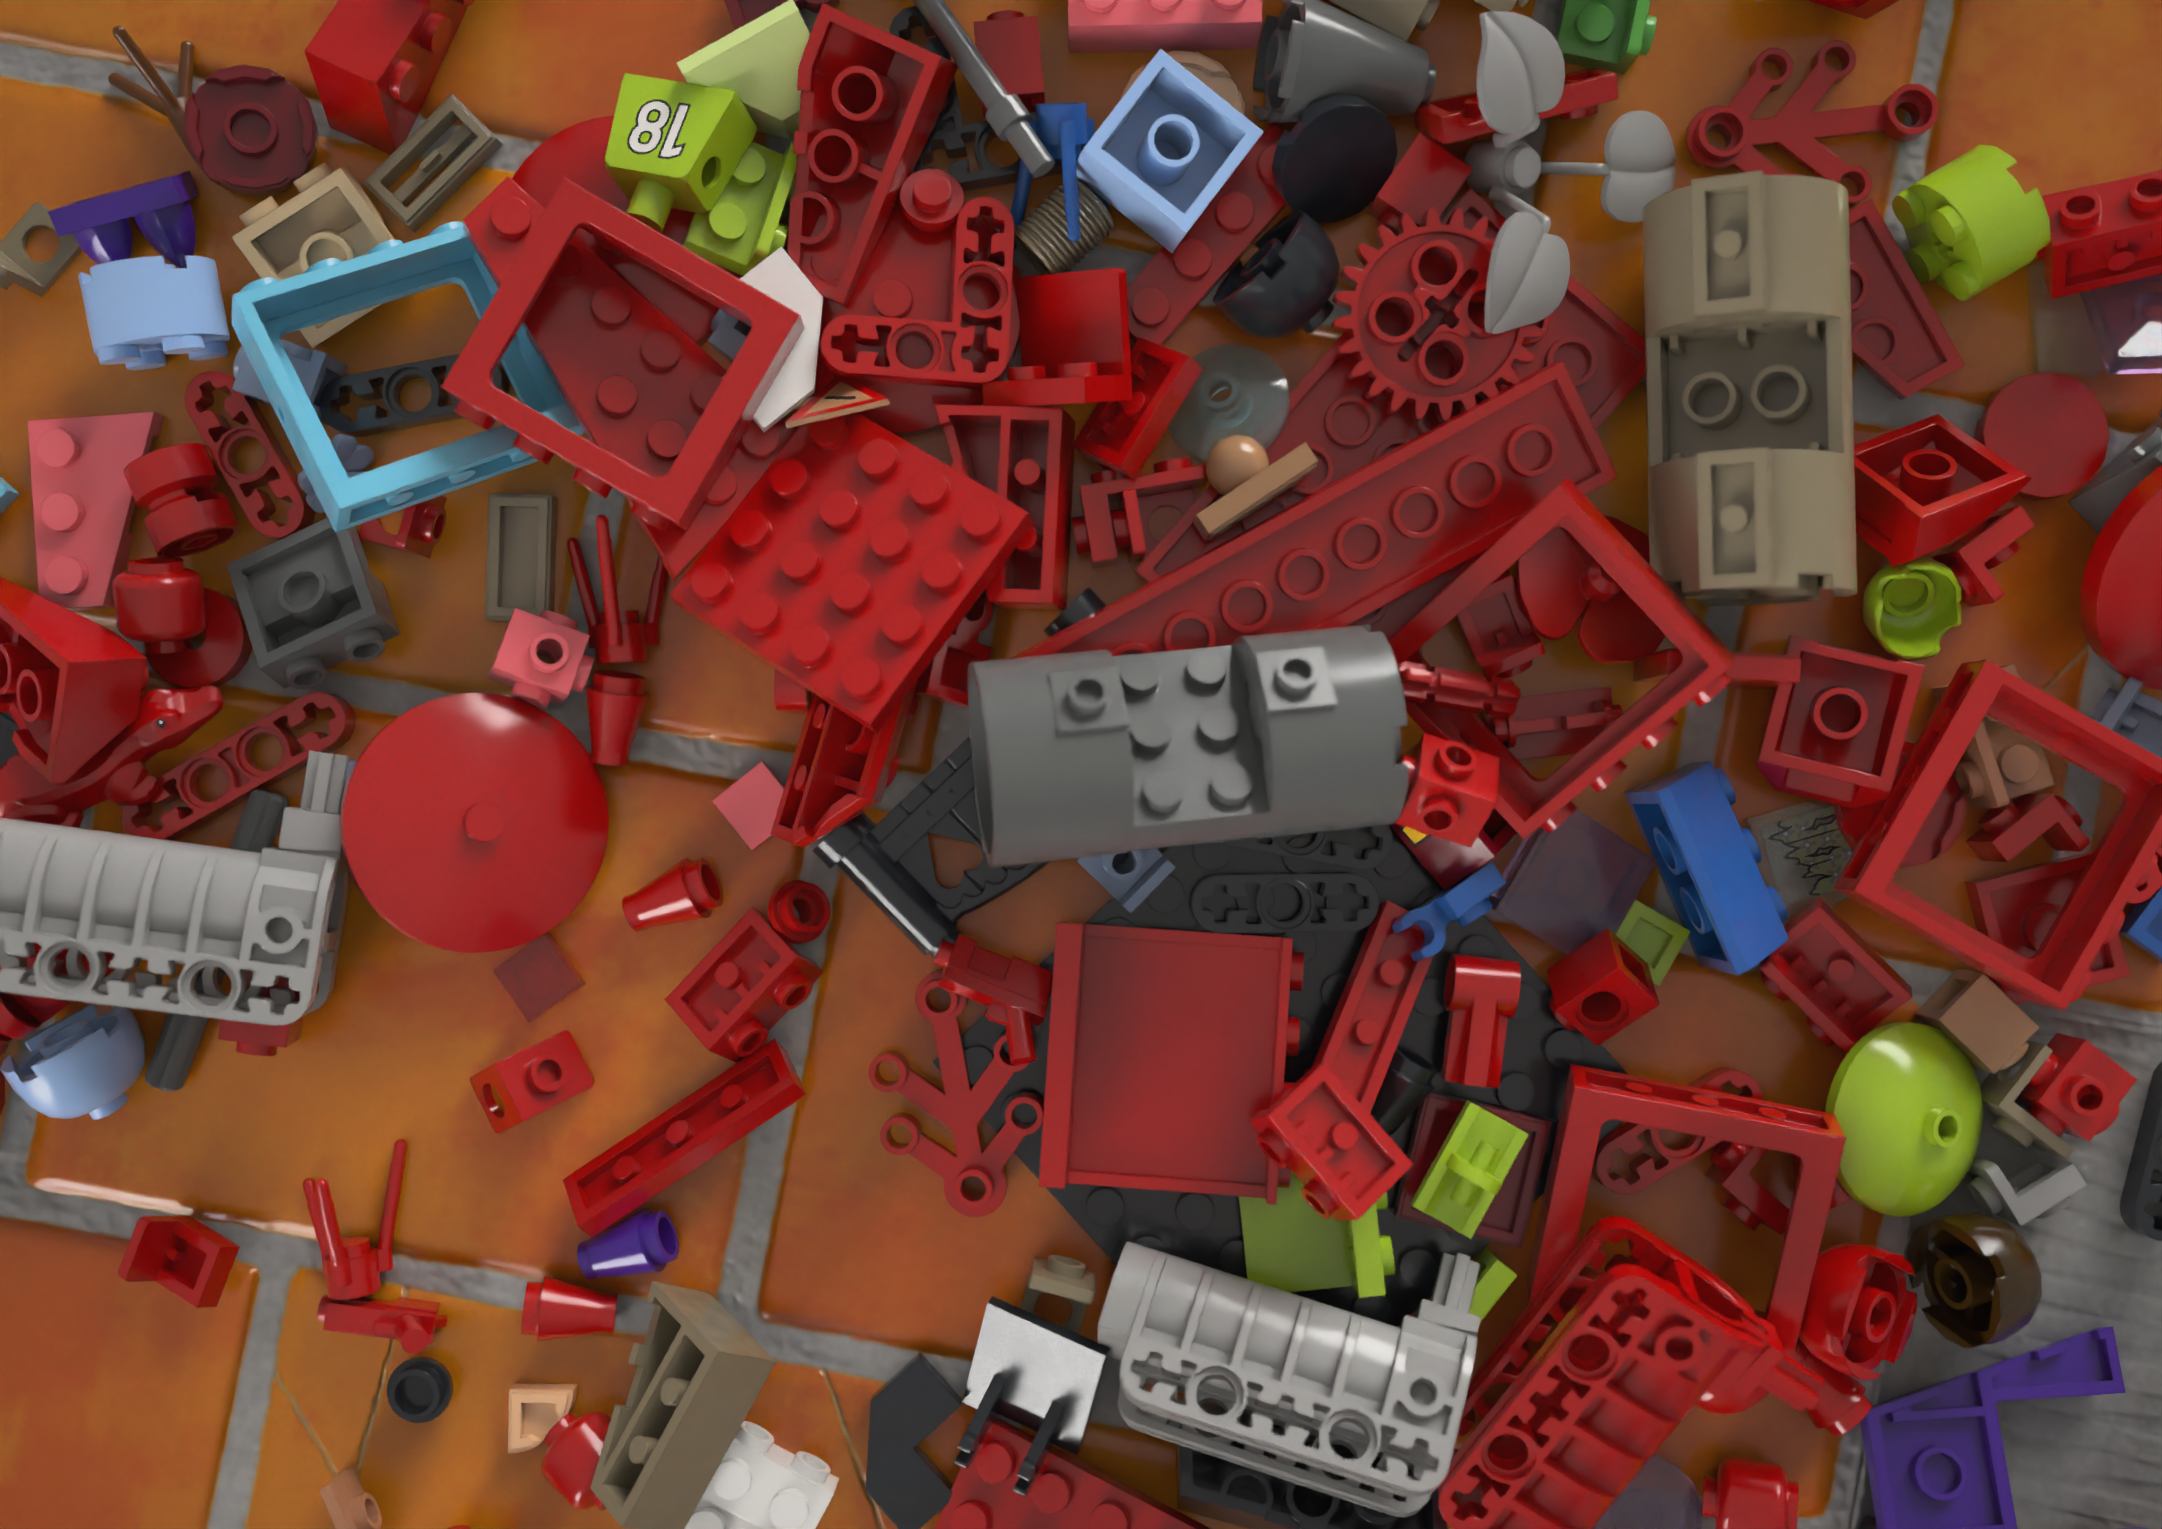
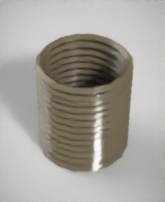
M1078 179L1081 235L1079 241L1071 242L1068 239L1063 181L1062 186H1058V190H1053V195H1049L1048 199H1044V203H1039V208H1035V212H1030V217L1026 216L1025 221H1021V225H1016V230H1014L1015 244L1043 275L1065 273L1066 271L1071 272V267H1075V263H1080V258H1084L1085 254H1089V250H1094V245H1098V241H1103V237H1107V235H1110V230H1114L1115 222L1109 211L1098 197Z

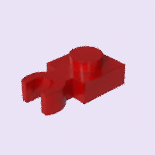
M984 599L977 600L974 603L968 617L962 619L919 677L915 694L968 709L969 664L971 662L990 660L992 647L977 643L979 632L983 631L992 619V602Z

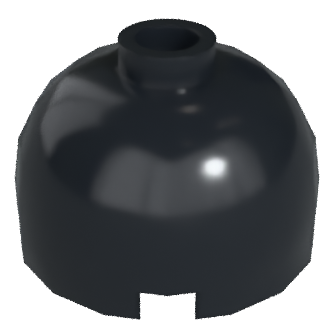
M1296 210L1280 220L1255 243L1259 250L1249 259L1245 266H1243L1241 260L1235 264L1218 287L1213 298V302L1222 310L1223 315L1249 335L1263 339L1282 338L1291 335L1299 328H1302L1308 334L1316 330L1334 309V305L1328 300L1339 280L1340 264L1334 245L1322 227L1313 218H1310L1305 211Z

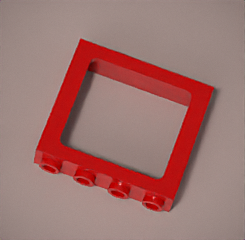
M563 178L441 388L459 400L453 411L488 432L491 431L495 422L500 423L518 434L512 445L531 457L549 465L555 455L576 467L571 479L605 499L613 488L635 501L629 512L646 523L665 532L669 523L672 522L687 531L805 327L799 313L577 184ZM580 228L752 327L671 469L661 478H653L499 390L493 384L492 376L576 231Z
M1566 478L1388 641L1397 666L1402 662L1408 661L1426 664V670L1429 671L1432 667L1422 656L1423 645L1552 528L1562 527L1572 534L1681 651L1683 661L1675 670L1546 778H1536L1531 775L1474 712L1429 705V699H1426L1423 703L1405 701L1406 713L1425 733L1448 741L1460 742L1469 748L1500 758L1497 803L1494 808L1523 839H1526L1540 826L1547 834L1555 830L1577 809L1571 801L1589 785L1596 792L1604 789L1626 769L1627 765L1621 758L1639 743L1647 750L1656 746L1677 727L1678 722L1672 717L1691 700L1699 707L1705 705L1731 681L1724 672L1731 667L1734 654L1569 478Z
M1987 659L1961 663L1896 776L1889 797L1880 804L1833 888L2034 1003L2066 1010L2068 1004L2077 1000L2087 989L2092 977L2090 966L2102 945L2112 941L2120 931L2125 919V914L2122 910L2132 892L2149 879L2157 865L2158 858L2155 852L2162 842V758ZM1985 715L2112 785L2122 795L2121 806L2038 951L2030 958H2024L1891 882Z
M1571 1064L1526 1275L1529 1304L1576 1246L1602 1125L1606 1121H1626L1792 1153L1801 1158L1792 1203L1766 1311L1754 1310V1314L1775 1326L1784 1353L1789 1357H1793L1846 1136L1835 1115L1812 1109ZM1584 1286L1568 1288L1561 1296L1560 1304L1570 1311L1588 1288Z

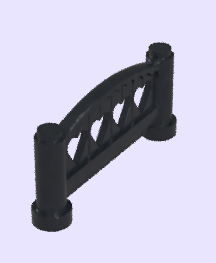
M1088 587L1043 631L1051 637L1099 611L1106 604ZM970 736L877 825L863 812L833 830L812 850L829 869L836 864L923 955L929 953L933 958H935L942 939L954 943L959 934L964 935L956 927L959 923L958 920L964 915L983 907L1009 892L1051 862L1044 861L997 867L989 865L986 852L982 848L973 791L975 783ZM927 832L978 845L983 853L982 862L975 869L964 870L963 880L958 886L953 888L941 886L936 880Z

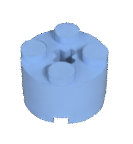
M149 256L98 264L89 268L91 275L80 272L78 277L93 352L98 356L99 363L103 365L125 363L127 370H148L167 366L165 357L167 354L188 353L189 360H211L228 356L227 342L230 341V334L216 261L202 256H185L187 268H175V265L165 264L163 256Z

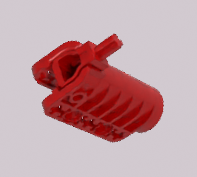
M1609 1216L1600 1219L1590 1227L1470 1379L1457 1435L1465 1436L1475 1425L1474 1410L1483 1420L1459 1450L1453 1449L1449 1470L1438 1487L1439 1510L1443 1519L1455 1529H1592L1705 1392L1721 1401L1727 1392L1732 1389L1745 1399H1748L1756 1388L1761 1386L1799 1412H1802L1806 1407L1812 1410L1819 1402L1817 1394L1825 1383L1821 1377L1784 1353L1775 1326L1756 1316L1754 1309L1721 1278L1635 1221L1623 1216ZM1624 1237L1627 1238L1631 1255L1629 1257L1621 1254L1614 1255L1604 1267L1605 1273L1598 1274V1269L1607 1257L1603 1243L1608 1240L1611 1243L1617 1244ZM1574 1286L1587 1287L1586 1292L1570 1311L1560 1304L1559 1300L1568 1288ZM1549 1312L1559 1325L1522 1370L1520 1367L1529 1355L1526 1340L1530 1338L1533 1341L1539 1342L1546 1336L1551 1329L1550 1316L1547 1315ZM1496 1383L1510 1384V1387L1494 1406L1484 1399L1483 1395L1491 1385Z

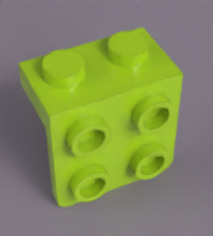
M1292 1170L1290 1188L1277 1187V1204H1266L1265 1198L1239 1196L1247 1279L1286 1292L1353 1286L1359 1298L1386 1295L1384 1276L1395 1274L1394 1254L1390 1235L1379 1236L1377 1210L1387 1209V1192L1358 1220L1337 1221L1333 1217L1325 1219L1319 1215L1303 1198L1300 1190L1304 1184Z

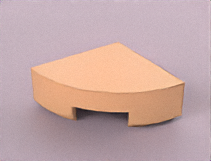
M515 1383L509 1389L508 1453L524 1452L544 1442V1438L549 1430L561 1418L571 1413L577 1397L578 1384Z

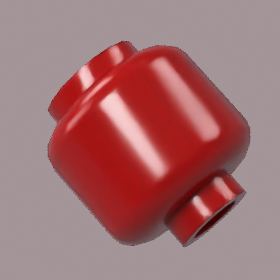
M148 557L130 560L127 562L128 571H124L116 576L112 584L118 632L128 640L143 642L144 652L164 654L185 650V639L199 635L207 625L204 586L201 575L193 569L184 567V560L179 557Z
M591 1411L579 1418L573 1413H569L561 1418L544 1438V1443L549 1448L541 1462L542 1475L577 1510H588L594 1506L601 1511L606 1509L590 1489L611 1420L607 1414L601 1411Z
M1726 1457L1718 1466L1717 1478L1704 1476L1702 1516L1715 1518V1529H1797L1798 1482L1788 1481L1787 1474L1780 1464Z

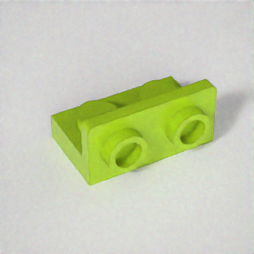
M752 141L713 209L704 214L693 213L683 247L713 264L742 276L751 271L777 249L783 248L789 227L780 224L779 220L784 205L790 206V200L795 195L797 154L793 153L794 142L791 141L783 155Z

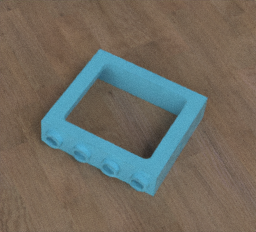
M455 221L443 224L434 229L427 237L403 243L401 240L385 241L373 247L367 255L341 262L337 258L325 259L310 266L303 274L280 281L272 277L258 279L243 287L240 293L233 294L231 324L335 533L538 461L513 446L512 444L518 434L501 425L492 428L490 432L486 430L348 478L280 341L281 337L287 333L447 283H456L464 289L479 320H481L498 291V287L464 232L462 222ZM522 324L500 361L522 403L582 437L584 431L558 389L557 381L541 355L537 354L528 339L526 329Z

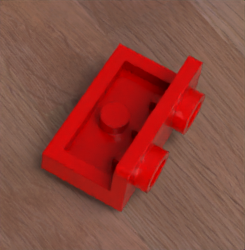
M1821 898L1817 899L1784 926L1789 940L1763 959L1759 965L1761 969L1760 976L1766 987L1778 999L1784 1002L1791 999L1807 1015L1805 1019L1812 1032L1827 1046L1831 1047L1837 1044L1846 1054L1862 1038L1863 1034L1912 998V987Z

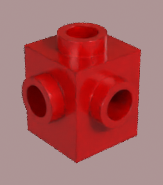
M1423 733L1412 756L1409 757L1402 754L1397 761V764L1405 763L1409 766L1405 803L1401 815L1395 823L1423 834L1436 836L1471 848L1497 803L1500 758L1469 748L1460 742L1448 741Z
M2056 1033L2047 1044L2053 1052L2017 1098L2029 1107L2027 1112L2058 1137L2065 1133L2090 1142L2094 1135L2104 1132L2116 1120L2119 1114L2118 1104L2137 1079L2086 1039Z

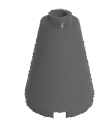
M1275 0L1285 2L1279 17L1270 15L1266 17L1257 49L1253 75V89L1264 91L1265 107L1253 105L1254 114L1259 121L1267 123L1299 122L1302 119L1298 114L1314 102L1332 95H1357L1380 109L1385 116L1411 115L1416 112L1420 103L1426 104L1430 100L1436 82V67L1433 64H1429V56L1425 49L1320 0Z

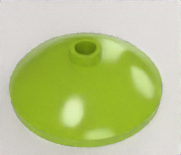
M1890 1023L1871 1031L1861 1038L1839 1065L1831 1083L1825 1112L1835 1115L1846 1136L1837 1174L1839 1183L1862 1206L1890 1216L1917 1215L1932 1209L1945 1200L1969 1171L1976 1156L1982 1134V1096L1971 1062L1943 1031L1919 1023Z

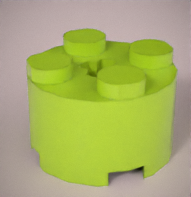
M1978 145L1895 196L1892 201V208L1895 216L1903 225L1911 247L1906 252L1905 258L1918 281L1926 284L1934 279L1939 286L1954 295L1958 300L1966 301L2037 259V251L2049 245L2051 240L2050 221L2042 196L2037 188L2026 194L2023 192L2017 180L2007 170V168L2018 163L2011 155L1996 146Z

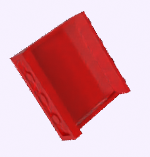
M1057 922L1039 1187L1065 1189L1067 1183L1265 1198L1266 1204H1277V1187L1290 1188L1291 1169L1288 1165L1285 1168L1279 1167L1265 1155L1256 1141L1260 1133L1251 1124L1250 1119L1258 1111L1269 1109L1296 1084L1284 1082L1286 1056H1298L1300 1017H1288L1290 990L1302 991L1304 952L1292 951L1293 939Z

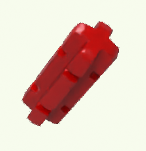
M1408 661L1402 662L1397 666L1404 701L1423 703L1426 699H1429V705L1474 713H1479L1485 708L1486 715L1506 718L1515 713L1517 702L1520 700V688L1515 686L1511 679L1490 676L1483 680V674L1437 666L1427 671L1426 664Z

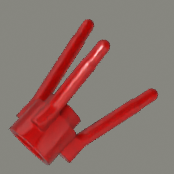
M601 514L596 517L597 547L605 612H600V615L580 543L576 538H570L567 541L571 565L588 626V635H590L588 640L589 648H596V663L647 661V646L659 645L658 622L668 571L662 563V556L658 553L644 623H639L638 610L619 611L609 520L607 516Z
M398 1139L394 1144L376 1248L370 1247L369 1237L341 1238L334 1202L331 1197L329 1183L326 1179H318L315 1183L314 1179L307 1178L302 1183L321 1251L323 1274L327 1279L328 1298L345 1300L378 1292L381 1289L380 1272L394 1269L392 1243L405 1168L407 1142L404 1139Z

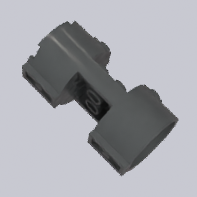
M1370 625L1244 636L1236 638L1233 645L1113 657L1108 650L971 662L969 664L968 712L975 802L982 848L986 852L987 860L991 867L1119 854L1133 850L1254 837L1268 838L1389 825L1398 820L1403 810L1407 793L1409 766L1405 763L1395 764V762L1398 761L1401 751L1400 726H1407L1404 695L1391 647L1383 632H1371Z

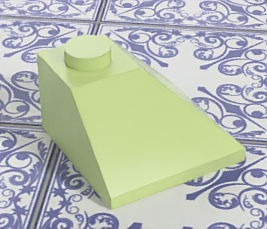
M793 0L785 2L677 62L687 83L735 90L757 126V131L788 140L794 139V131L799 129L801 91L797 90L798 66L809 40L810 32Z

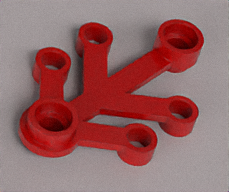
M1834 40L1826 43L1814 55L1811 61V72L1775 117L1748 120L1766 94L1778 90L1790 78L1793 72V61L1790 55L1780 48H1769L1764 50L1753 61L1749 68V79L1727 106H1709L1701 110L1691 120L1686 130L1685 143L1691 158L1706 169L1723 170L1733 167L1739 173L1762 170L1764 175L1800 176L1792 172L1783 173L1754 148L1777 145L1818 178L1832 180L1840 183L1841 178L1852 179L1857 185V195L1848 196L1849 208H1852L1868 196L1872 186L1870 175L1860 166L1848 165L1817 140L1885 132L1888 137L1899 142L1913 141L1934 125L1939 114V105L1936 96L1927 87L1920 84H1907L1898 88L1881 105L1811 113L1831 86L1841 82L1853 70L1856 63L1853 48L1846 42ZM1826 54L1835 55L1840 59L1842 63L1841 71L1835 72L1826 66L1824 61ZM1768 61L1776 64L1780 71V77L1777 79L1768 78L1762 71V62ZM1896 109H1904L1910 114L1912 119L1911 126L1906 127L1898 121L1895 115ZM1707 132H1720L1725 138V148L1717 149L1711 146L1707 140Z
M943 969L932 971L921 980L915 992V1003L921 1015L932 1021L944 1091L913 1070L907 1058L895 1050H887L880 1053L871 1062L868 1075L871 1084L876 1089L882 1092H899L951 1129L956 1154L921 1132V1125L917 1118L905 1112L892 1115L882 1126L880 1140L883 1147L895 1155L910 1154L944 1178L946 1199L956 1211L969 1217H982L994 1212L1003 1202L1008 1188V1180L1003 1167L1024 1137L1036 1132L1042 1125L1044 1102L1034 1093L1023 1092L1016 1095L1006 1108V1123L983 1151L978 1126L979 1122L1014 1072L1024 1069L1029 1063L1020 1065L1010 1063V1060L1003 1052V1045L1007 1041V1034L1005 1032L994 1046V1058L974 1087L971 1088L958 1015L966 1008L969 998L945 989L951 997L950 1006L946 1009L934 1007L930 1002L929 993L932 988L939 987L938 983ZM882 1061L894 1062L900 1070L899 1080H885L879 1072L880 1063ZM1021 1103L1030 1104L1036 1110L1037 1119L1030 1124L1020 1122L1015 1116V1106ZM897 1123L906 1125L911 1131V1141L908 1143L896 1142L891 1135V1126ZM970 1176L980 1178L985 1184V1193L980 1196L969 1194L964 1188V1179Z

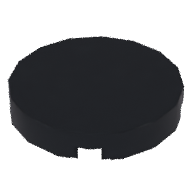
M1332 95L1310 104L1298 114L1302 120L1294 126L1291 132L1287 129L1284 131L1277 143L1272 163L1275 189L1293 212L1296 210L1305 211L1317 223L1341 221L1358 214L1374 201L1376 195L1392 174L1398 153L1395 130L1380 109L1357 95Z

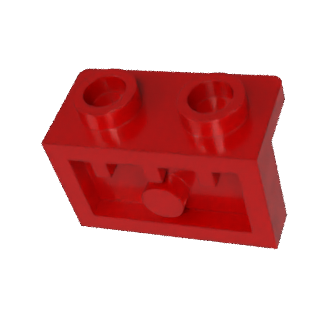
M2162 169L2043 198L2049 216L2051 236L2049 245L2046 246L2044 282L2051 299L2162 274Z
M1140 337L1130 351L1133 400L1098 402L1072 444L1075 449L1102 471L1113 469L1133 479L1137 477L1203 371V368L1190 356Z
M751 907L664 1000L708 1051L737 1063L762 1047L768 1038L770 1029L788 1010L798 1007L808 998L813 984L821 977L823 970L814 961L800 954L790 942H787L777 934L764 913Z
M1325 1062L1315 1064L1269 1109L1258 1111L1250 1119L1251 1124L1260 1133L1256 1141L1261 1150L1279 1167L1285 1168L1287 1165L1304 1184L1300 1190L1303 1198L1325 1219L1333 1217L1337 1221L1358 1220L1414 1165Z

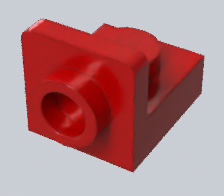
M2021 505L1997 511L1933 556L1935 561L1949 567L1962 588L1960 602H1966L1968 606L1975 607L1993 604L2005 595L1988 570L2016 554L2021 549L2016 540L2034 528L2035 524Z

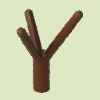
M119 25L115 26L112 30L114 37L158 96L118 73H111L108 80L110 84L168 117L190 153L183 133L185 105L192 94L194 45L190 41H183L181 43L178 95L176 98L126 29Z

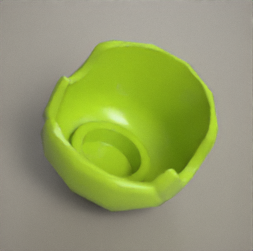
M1921 556L1891 567L1889 563L1882 567L1866 586L1861 616L1876 643L1886 653L1905 661L1930 658L1939 654L1942 636L1951 628L1961 625L1960 600L1962 598V588L1949 567L1928 557Z

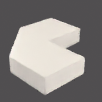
M782 247L740 278V280L799 313L805 327L752 418L763 432H766L815 391L823 297Z

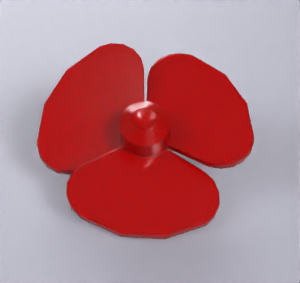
M1605 516L1650 564L1649 538L1640 530L1614 517ZM1552 528L1518 559L1516 563L1517 596L1530 627L1537 635L1547 640L1564 638L1574 628L1578 619L1582 618L1578 627L1577 637L1584 652L1600 663L1631 664L1654 653L1666 635L1565 528Z

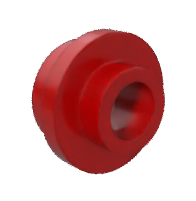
M792 880L778 886L774 890L769 900L768 914L774 930L784 940L793 944H804L815 940L822 934L829 922L831 907L827 895L820 887L802 880ZM793 906L798 910L799 920L794 913Z

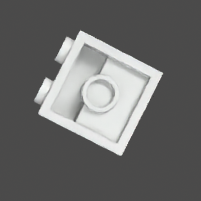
M743 1421L685 1529H816L834 1495L840 1478L830 1474L831 1469L829 1465L819 1457L804 1451H798L795 1455L774 1444V1437L766 1429L752 1422Z

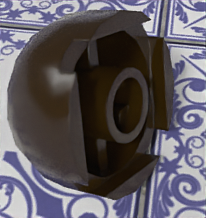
M1979 1212L1963 1213L1935 1218L1929 1224L1919 1226L1912 1233L1907 1249V1261L1912 1265L1915 1276L1908 1274L1912 1289L1919 1287L1923 1282L1925 1296L1931 1306L1922 1308V1311L1927 1320L1947 1340L1963 1348H1975L1984 1344H1994L2014 1335L2033 1318L2042 1298L2041 1272L2036 1257L2025 1239L2008 1223Z

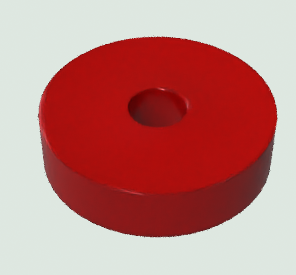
M204 587L207 625L204 629L205 641L201 647L195 649L189 638L185 639L186 649L183 651L164 654L145 652L148 662L161 677L179 686L199 688L203 686H220L239 674L250 657L252 644L239 603L231 596L218 590Z

